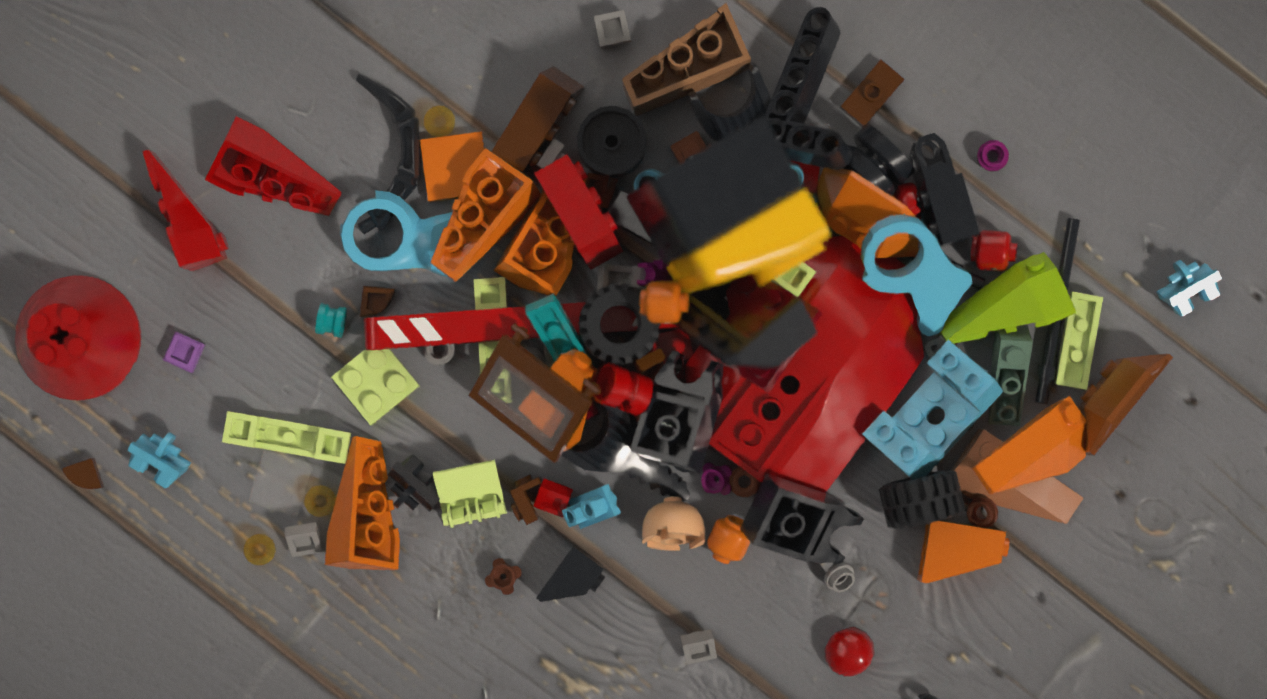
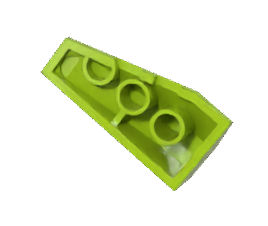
M1042 252L1014 264L949 314L940 334L945 342L949 340L955 344L985 338L990 331L1005 329L1006 333L1016 332V326L1035 323L1036 327L1046 326L1076 314V310L1057 267L1046 253Z

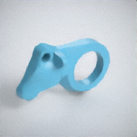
M375 190L376 197L359 202L349 210L343 224L340 225V238L344 251L354 263L370 271H391L421 268L440 276H447L430 262L442 231L448 225L452 212L420 219L413 208L400 196L391 192ZM369 210H387L393 213L401 223L403 231L402 241L397 250L389 256L381 258L369 257L362 253L355 245L353 238L354 225L358 218Z
M892 215L880 220L869 230L862 242L860 257L865 267L862 280L879 292L910 293L918 312L917 325L919 330L926 336H934L940 333L949 314L958 304L964 292L971 286V275L964 268L951 262L949 257L942 251L935 236L921 220L915 217ZM896 233H909L919 239V251L914 260L907 266L898 270H886L875 264V252L879 244L887 237Z

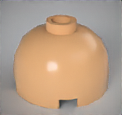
M666 497L662 503L654 505L647 512L642 525V543L647 542V547L667 551L680 550L679 545L689 543V549L697 548L705 542L704 521L699 511L691 504L682 502V498Z

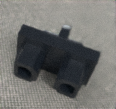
M413 454L402 461V463L397 461L388 473L396 482L390 489L398 497L393 505L398 509L405 503L410 509L414 510L420 503L430 512L437 505L440 498L437 494L433 475L425 484L416 477L423 469L424 464Z

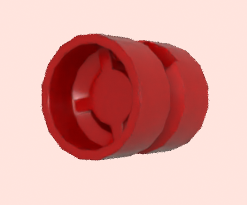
M611 363L605 364L600 369L594 381L600 385L599 389L601 390L598 396L596 394L593 395L596 402L613 408L617 407L621 411L636 416L646 410L652 398L653 381L650 377L634 371L629 372L628 369Z

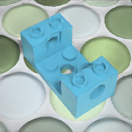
M949 340L927 362L933 371L931 376L893 417H890L883 411L863 433L877 449L912 480L926 477L1003 392L991 375ZM935 409H941L945 413L944 420L937 425L929 423L928 417L930 412Z

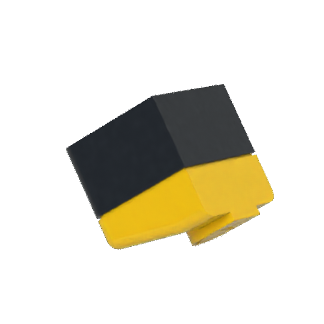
M764 116L626 196L627 201L664 264H668L666 268L673 281L678 282L682 292L692 293L748 273L753 275L758 286L764 285L823 251L825 248L821 242L830 236L828 227L807 190H801L804 185Z

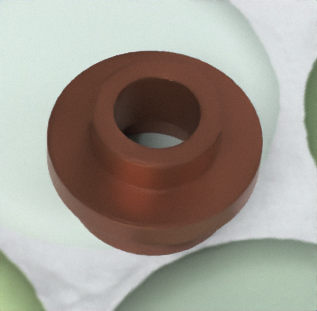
M741 467L734 469L729 478V484L732 487L731 491L739 497L754 495L760 486V481ZM744 475L750 479L749 486L745 488L740 487L738 483L739 478Z
M977 497L968 506V520L974 526L988 528L997 521L998 508L991 499ZM981 507L986 510L987 517L982 515Z

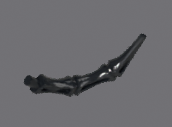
M358 74L356 81L386 106L391 114L393 123L397 124L396 129L401 143V158L397 167L398 174L395 175L386 192L400 196L405 201L417 187L416 181L421 177L419 119L415 117L416 113L411 105L399 95ZM383 209L369 210L368 214L370 217L360 222L358 227L364 235L376 227L383 231L394 214Z

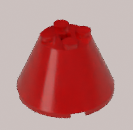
M81 275L62 277L42 286L25 303L20 312L15 330L16 352L27 376L43 391L67 400L97 398L118 387L125 380L134 363H136L141 347L139 319L126 296L107 282L98 278Z

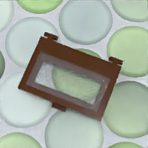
M514 324L511 327L515 331L513 338L507 334L502 335L468 396L555 463L559 460L593 403L591 398L594 394L598 396L601 393L600 385L585 379L583 385L587 389L584 393L580 392L520 345L523 338L527 340L530 335L524 326L519 327Z

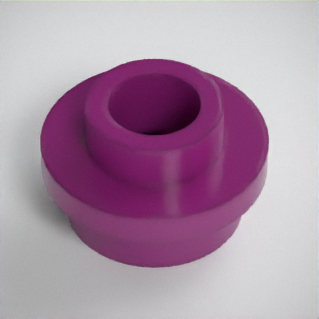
M997 140L986 141L979 147L977 152L979 165L991 172L1002 169L1009 159L1007 147ZM988 151L997 153L998 158L995 162L988 160Z

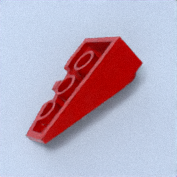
M237 116L205 178L206 181L235 195L244 196L246 192L262 196V201L270 203L273 202V199L289 202L293 208L327 216L332 212L342 193L268 132Z
M150 150L142 151L152 185L157 193H162V198L159 199L158 205L160 212L171 223V226L165 229L179 267L193 272L227 259L225 250H228L229 247L223 232L218 233L214 225L159 157Z

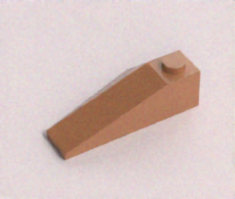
M978 429L951 469L957 472L961 493L970 499L987 497L996 506L1067 524L1083 500V497L1054 477L1031 482L991 495L988 493L972 468L1001 445L1003 441L984 429Z

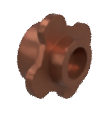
M502 558L495 559L492 564L491 574L486 576L485 583L488 587H495L501 590L504 595H509L514 591L513 585L516 579L522 574L521 569L518 566L512 567L506 564ZM505 574L506 579H501L500 575Z

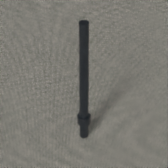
M1073 218L1067 219L1058 270L1067 291L1080 220ZM1063 319L1048 326L1042 365H1038L1036 375L1039 378L1035 403L1048 405L1052 380L1055 381L1057 368L1054 365Z

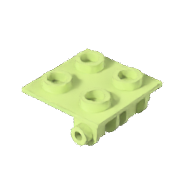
M495 460L432 472L437 494L440 498L439 502L444 526L450 525L453 528L454 525L468 521L469 524H473V520L482 522L483 518L487 519L496 516L501 518L500 515L507 514Z

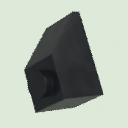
M574 545L539 592L536 599L543 602L586 595L589 589L595 592L605 579V576L601 574L604 566Z

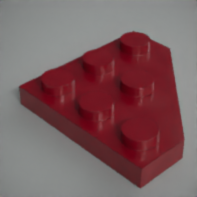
M751 273L736 277L726 290L732 327L746 338H749L797 296L772 281L758 286ZM802 300L815 325L822 313L819 309ZM795 353L774 369L739 367V373L743 378L769 393Z

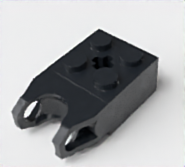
M936 133L919 137L918 141L912 144L909 160L915 169L913 177L918 189L917 206L921 209L919 214L924 213L927 223L925 226L935 236L940 247L969 240L979 235L980 232L963 173L955 174L944 140ZM922 146L931 148L934 155L932 159L923 156Z
M673 350L666 363L655 376L652 398L646 410L640 415L630 451L644 458L700 473L723 399L722 378L724 365L712 360L696 382L687 384L684 377L685 355ZM676 429L675 434L672 436L673 430Z
M766 473L740 530L752 545L805 562L808 560L817 564L842 563L845 556L840 553V550L830 545L831 535L839 527L861 525L864 518L858 512L842 505L833 495Z

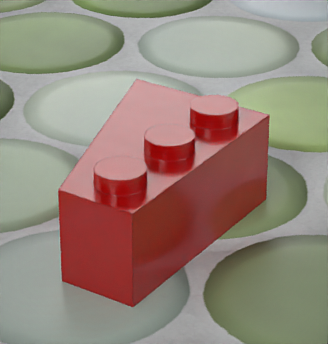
M568 154L534 173L590 270L623 252L613 233L618 227L609 212L602 214L598 205L603 202L594 186L588 189L583 182L588 176L579 161L573 164Z

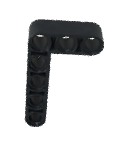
M816 7L811 9L803 20L764 117L775 136H780L778 141L789 160L839 170L846 167L852 158L851 149L842 136L834 130L804 124L840 37V28L831 13L826 8ZM836 147H837V149H836L835 151H833V152L830 153V151H831L833 148H836Z

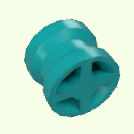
M321 303L317 313L315 332L322 335L328 332L332 333L334 337L341 338L345 329L347 308L340 306L334 309L330 308L328 304Z

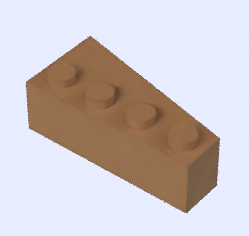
M727 3L719 7L717 12L706 20L704 18L696 24L687 34L671 42L669 47L661 53L652 56L622 78L624 92L635 116L642 115L687 96L686 92L691 90L697 92L748 71L747 65L751 64V58Z

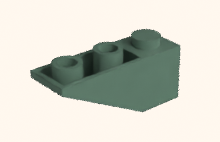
M1028 325L1016 326L1017 331L1006 333L1005 329L995 330L991 376L997 381L1003 392L989 407V424L1020 426L1033 344Z

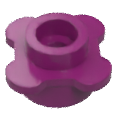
M711 462L706 463L702 468L704 472L701 477L703 490L712 494L719 492L722 495L729 494L732 490L729 484V478L732 475L730 466H714ZM715 476L719 477V481L715 480Z

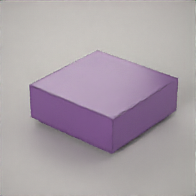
M175 331L163 361L193 373L206 344Z

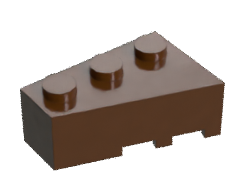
M554 66L542 71L491 152L522 173L529 169L530 166L535 169L544 154L541 150L547 141L551 143L561 128L558 125L564 116L567 117L577 103L576 98L584 86Z

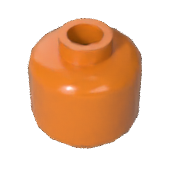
M652 281L647 285L646 289L641 290V314L646 315L651 323H677L681 319L682 312H688V293L682 292L680 284L676 281Z
M727 515L725 518H719L715 521L707 539V546L713 552L712 557L715 560L729 564L730 561H740L744 558L751 542L740 530L743 519L734 515Z

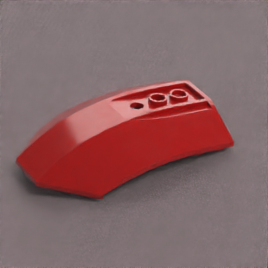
M842 235L828 237L821 243L825 249L803 262L815 270L816 273L798 297L819 309L822 313L814 325L818 333L797 350L769 393L743 378L739 373V367L724 365L723 399L709 444L760 482L763 481L766 473L826 493L867 439L863 435L865 430L883 411L886 412L924 358L921 331L917 325L918 312L912 295L910 293L879 292L871 288L862 280L865 267L860 257L861 249ZM875 258L874 260L878 267L886 270H898L906 266L897 258ZM729 315L725 321L732 326ZM701 346L697 348L684 366V377L687 384L696 382L712 360L719 362ZM794 376L798 379L800 387L795 393L789 394L782 390L781 381L784 377ZM767 402L776 403L780 408L779 416L774 419L765 417L762 413V406Z

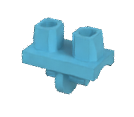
M1178 260L1173 263L1175 273L1167 277L1170 284L1157 291L1159 298L1169 304L1176 314L1184 316L1194 309L1190 299L1194 294L1198 293L1203 301H1210L1219 296L1220 292L1217 281L1222 278L1218 270L1215 269L1213 271L1207 264L1199 267L1194 261L1186 266L1183 261Z
M171 432L164 438L155 433L150 438L143 433L136 442L133 441L127 450L132 453L128 466L137 472L143 473L149 465H152L158 469L154 477L155 483L164 488H168L176 479L184 474L191 462L179 455L181 449L173 445L176 435Z
M609 484L570 499V507L562 510L567 525L573 527L578 524L580 529L621 513L616 506L617 497L610 491Z

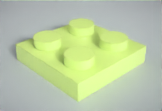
M391 349L363 350L331 377L370 426L420 387Z

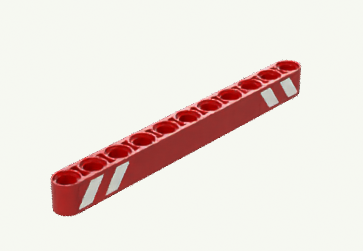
M586 302L561 304L577 334L580 335L579 317ZM525 306L363 319L365 350L500 341L502 335L505 334L513 338L515 331L511 327L514 324L519 327L524 326L528 330L527 333L530 335L528 339L540 338L526 314ZM613 306L603 313L600 320V328L602 334L637 331L638 321L636 315L629 308ZM660 323L659 329L677 328L672 323Z

